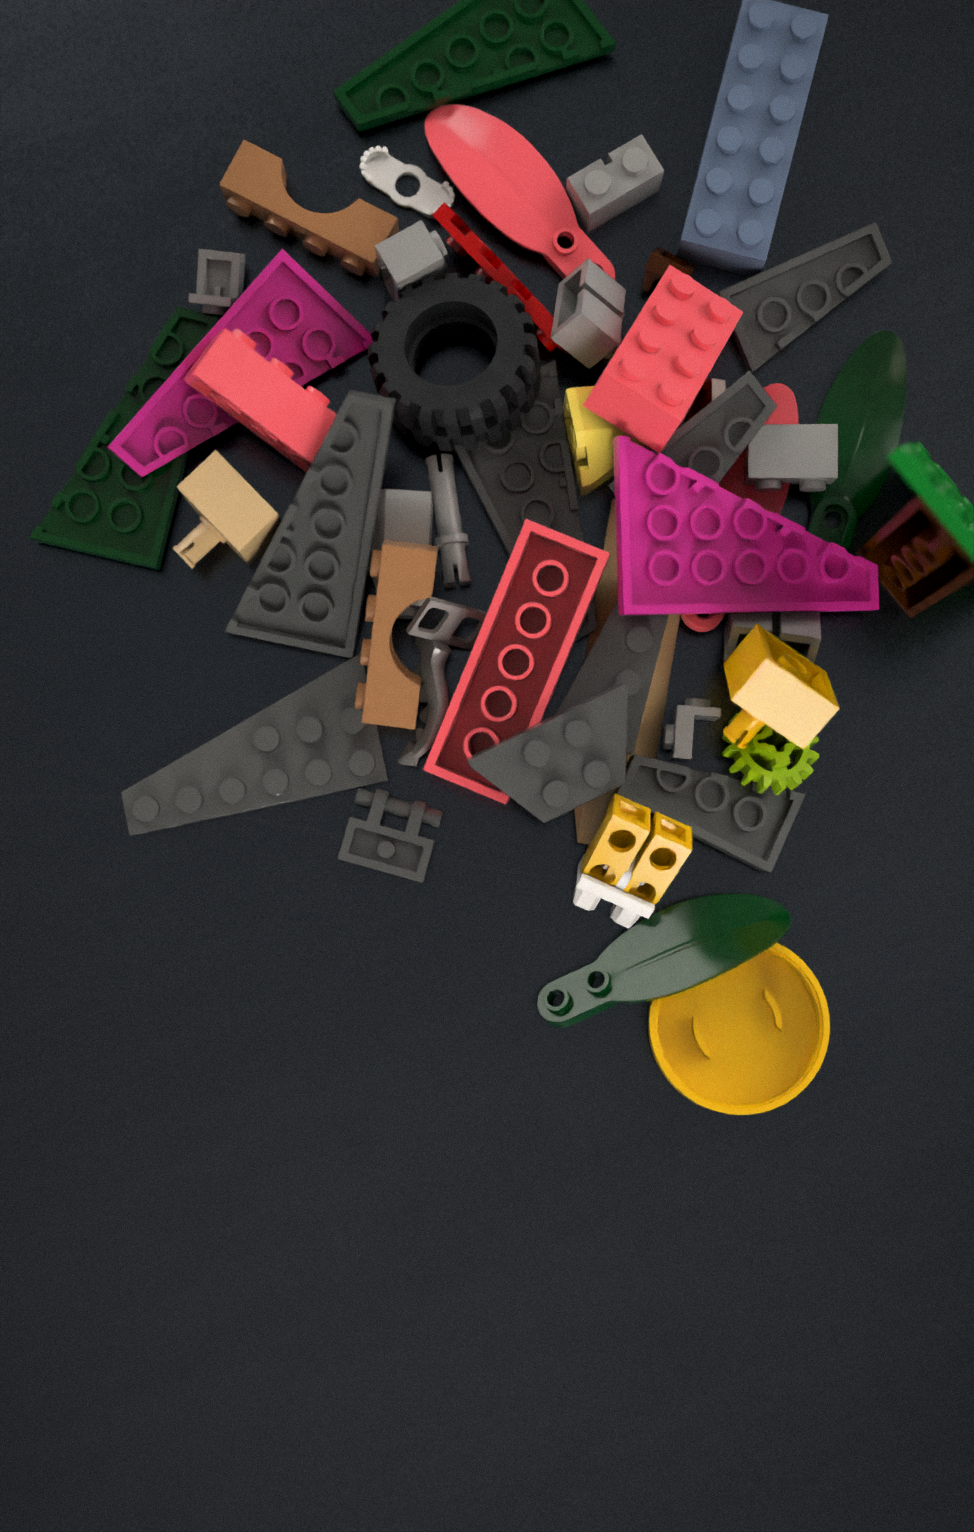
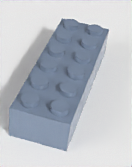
M742 0L678 245L677 256L691 263L746 277H752L761 273L771 244L829 14L773 0Z

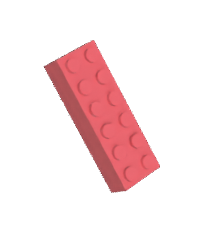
M525 519L423 768L424 771L505 805L509 802L511 797L471 768L466 758L543 721L610 559L609 552Z

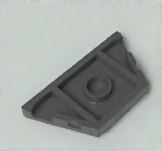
M624 683L613 686L466 758L471 768L543 823H546L625 784L628 689Z

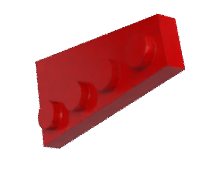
M444 202L432 216L450 234L445 241L463 259L469 254L480 265L475 272L477 275L485 277L486 284L490 285L492 281H497L507 287L508 296L510 294L517 295L524 303L525 312L531 315L532 321L539 327L535 331L537 339L550 352L558 347L564 354H567L566 350L551 339L554 316L479 236Z

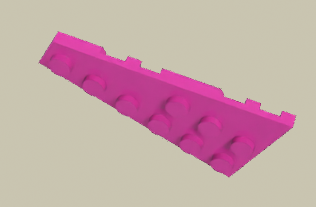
M281 249L107 448L135 473L143 477L238 422L183 380L211 339L224 328L231 333L234 329H238L249 336L257 344L254 351L268 362L273 357L285 364L293 371L294 375L291 379L299 386H303L367 349L373 342L371 333L291 256Z

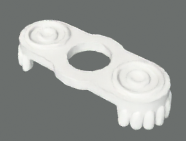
M376 146L375 149L370 147L369 151H364V156L360 158V170L366 182L388 195L396 205L411 208L431 219H435L432 216L433 213L444 202L450 208L454 205L455 194L453 187L449 186L447 181L441 185L427 177L425 172L419 167L398 161L389 155L387 147L382 149L380 146ZM404 175L414 176L420 183L419 191L412 197L401 196L395 189L397 180Z

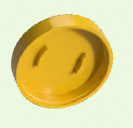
M775 943L759 955L701 985L668 997L650 1001L648 1009L649 1042L653 1056L665 1078L679 1093L690 1101L720 1113L752 1115L770 1111L786 1104L800 1094L813 1080L819 1071L828 1048L830 1017L824 992L817 978L805 962L779 943Z

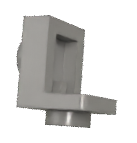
M199 249L196 293H189L188 302L202 304V313L224 315L228 307H231L243 293L246 254Z
M700 698L684 699V705H677L673 708L672 724H665L663 732V750H670L669 761L688 762L692 759L694 719L716 721L721 717V708L711 707V700Z

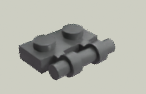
M359 787L354 804L369 808V815L367 821L349 817L338 859L423 883L435 840L421 837L419 832L422 824L439 828L443 811L427 807L428 802L415 799L413 803L389 796L390 791L377 788L376 792ZM384 813L408 819L405 832L382 826L381 822Z

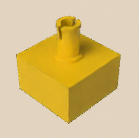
M758 624L753 627L723 663L731 701L743 708L731 723L723 729V733L733 744L739 739L737 743L739 748L745 749L759 730L767 724L804 750L839 710L827 672Z

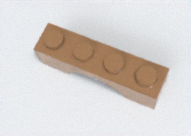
M243 140L219 184L227 207L240 216L248 218L251 214L263 220L264 225L279 236L287 237L288 233L302 240L303 246L316 255L325 256L328 253L341 260L340 264L345 269L356 275L363 276L365 272L376 278L379 274L375 245L399 232L398 218L360 198L347 208L333 213H315L302 208L291 199L286 191L287 175L283 160Z
M385 539L382 544V551L373 550L370 577L378 578L376 595L368 594L365 621L373 622L371 639L363 638L360 665L368 666L366 683L358 682L355 709H363L361 723L415 730L422 677L409 670L398 658L393 646L392 628L395 620L406 607L419 600L432 597L438 546Z

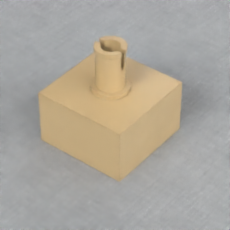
M215 450L177 486L187 502L201 516L199 518L201 523L172 549L193 569L195 564L219 542L224 544L226 542L251 568L265 554L282 520L278 513Z

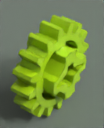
M738 713L734 715V717L728 722V724L731 723V721L737 716ZM767 724L759 730L745 749L737 746L739 739L733 744L724 734L722 737L723 740L731 743L722 752L723 757L734 758L735 763L729 768L730 773L741 770L744 774L741 784L746 786L751 781L756 782V789L759 794H762L769 786H771L775 795L781 794L786 787L791 791L802 783V780H805L813 773L814 770L810 765L816 762L820 755L810 750L819 742V737L815 736L803 750ZM796 755L792 768L788 770L787 766L791 763L790 756Z

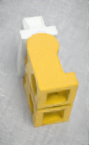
M614 793L607 807L605 818L578 863L573 903L590 911L595 910L601 898L613 903L610 910V918L615 923L626 928H631L640 916L649 919L655 909V904L661 899L692 851V827L658 812H655L651 819V809Z

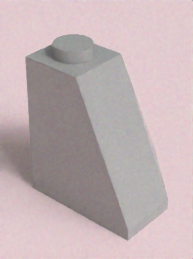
M381 490L369 572H371L373 550L382 551V544L385 539L432 545L434 509L431 491ZM372 577L373 583L377 590L378 578ZM426 599L409 605L397 618L413 619Z

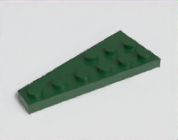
M460 0L333 90V96L357 130L361 132L615 52L616 42L583 0Z
M176 307L149 349L150 354L136 376L133 375L125 386L126 392L114 410L111 409L75 464L76 469L62 491L57 492L50 503L52 507L40 526L37 524L30 534L29 538L31 540L156 570L160 569L179 493L177 486L182 481L189 451L149 474L140 477L110 451L107 446L218 322L219 316Z

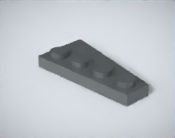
M876 222L716 293L743 311L732 332V336L747 372H754L892 263Z
M749 371L678 428L660 453L671 458L675 464L683 468L688 467L719 483L777 408V405ZM613 481L608 487L615 494V484Z
M617 601L556 714L613 686L624 683L628 689L626 754L632 755L668 615L619 616Z
M632 755L626 764L625 784L615 788L612 796L616 793L651 809L652 817L655 812H658L692 827V837L767 874L771 873L806 794L795 791H783L781 794L775 795L771 786L762 794L757 793L756 782L743 786L741 780L729 778L726 775L690 769L687 766Z

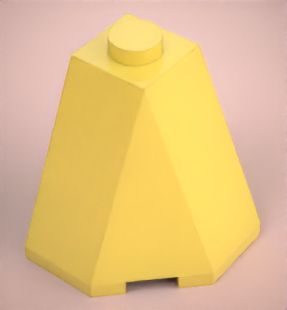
M595 386L566 389L563 402L566 435L580 496L591 493L614 476L613 439L615 437L628 436L630 441L648 450L651 449L583 406Z

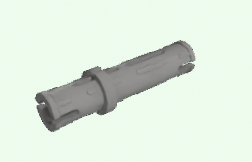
M441 454L443 471L439 472L437 456L432 455L425 459V463L428 469L438 537L434 539V544L438 546L441 554L443 585L447 588L456 587L454 569H457L460 587L471 584L472 581L469 575L465 551L469 541L468 535L462 531L453 456L451 454Z

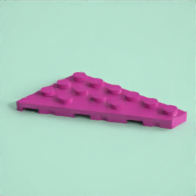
M617 436L613 439L619 616L879 610L877 564L861 556L856 557L848 553L844 547L834 542L828 543L805 531V527L776 512L771 513L762 509L760 504L748 498L743 499L719 487V483L688 467L683 468L675 464L671 458L661 453L655 454L630 441L628 436Z

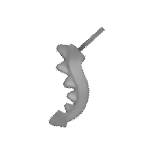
M430 597L426 598L407 627L406 631L409 635L417 636L415 644L421 654L419 663L413 669L415 674L422 677L423 682L419 702L428 703V705L419 715L420 720L426 724L425 728H417L416 744L412 741L407 742L398 757L397 762L399 764L417 766L419 757L424 755L433 746L449 707L445 663L452 651L448 645L470 650L477 639L487 612ZM437 608L446 611L434 629L418 627L429 609ZM470 617L480 620L468 638L452 636L464 618Z

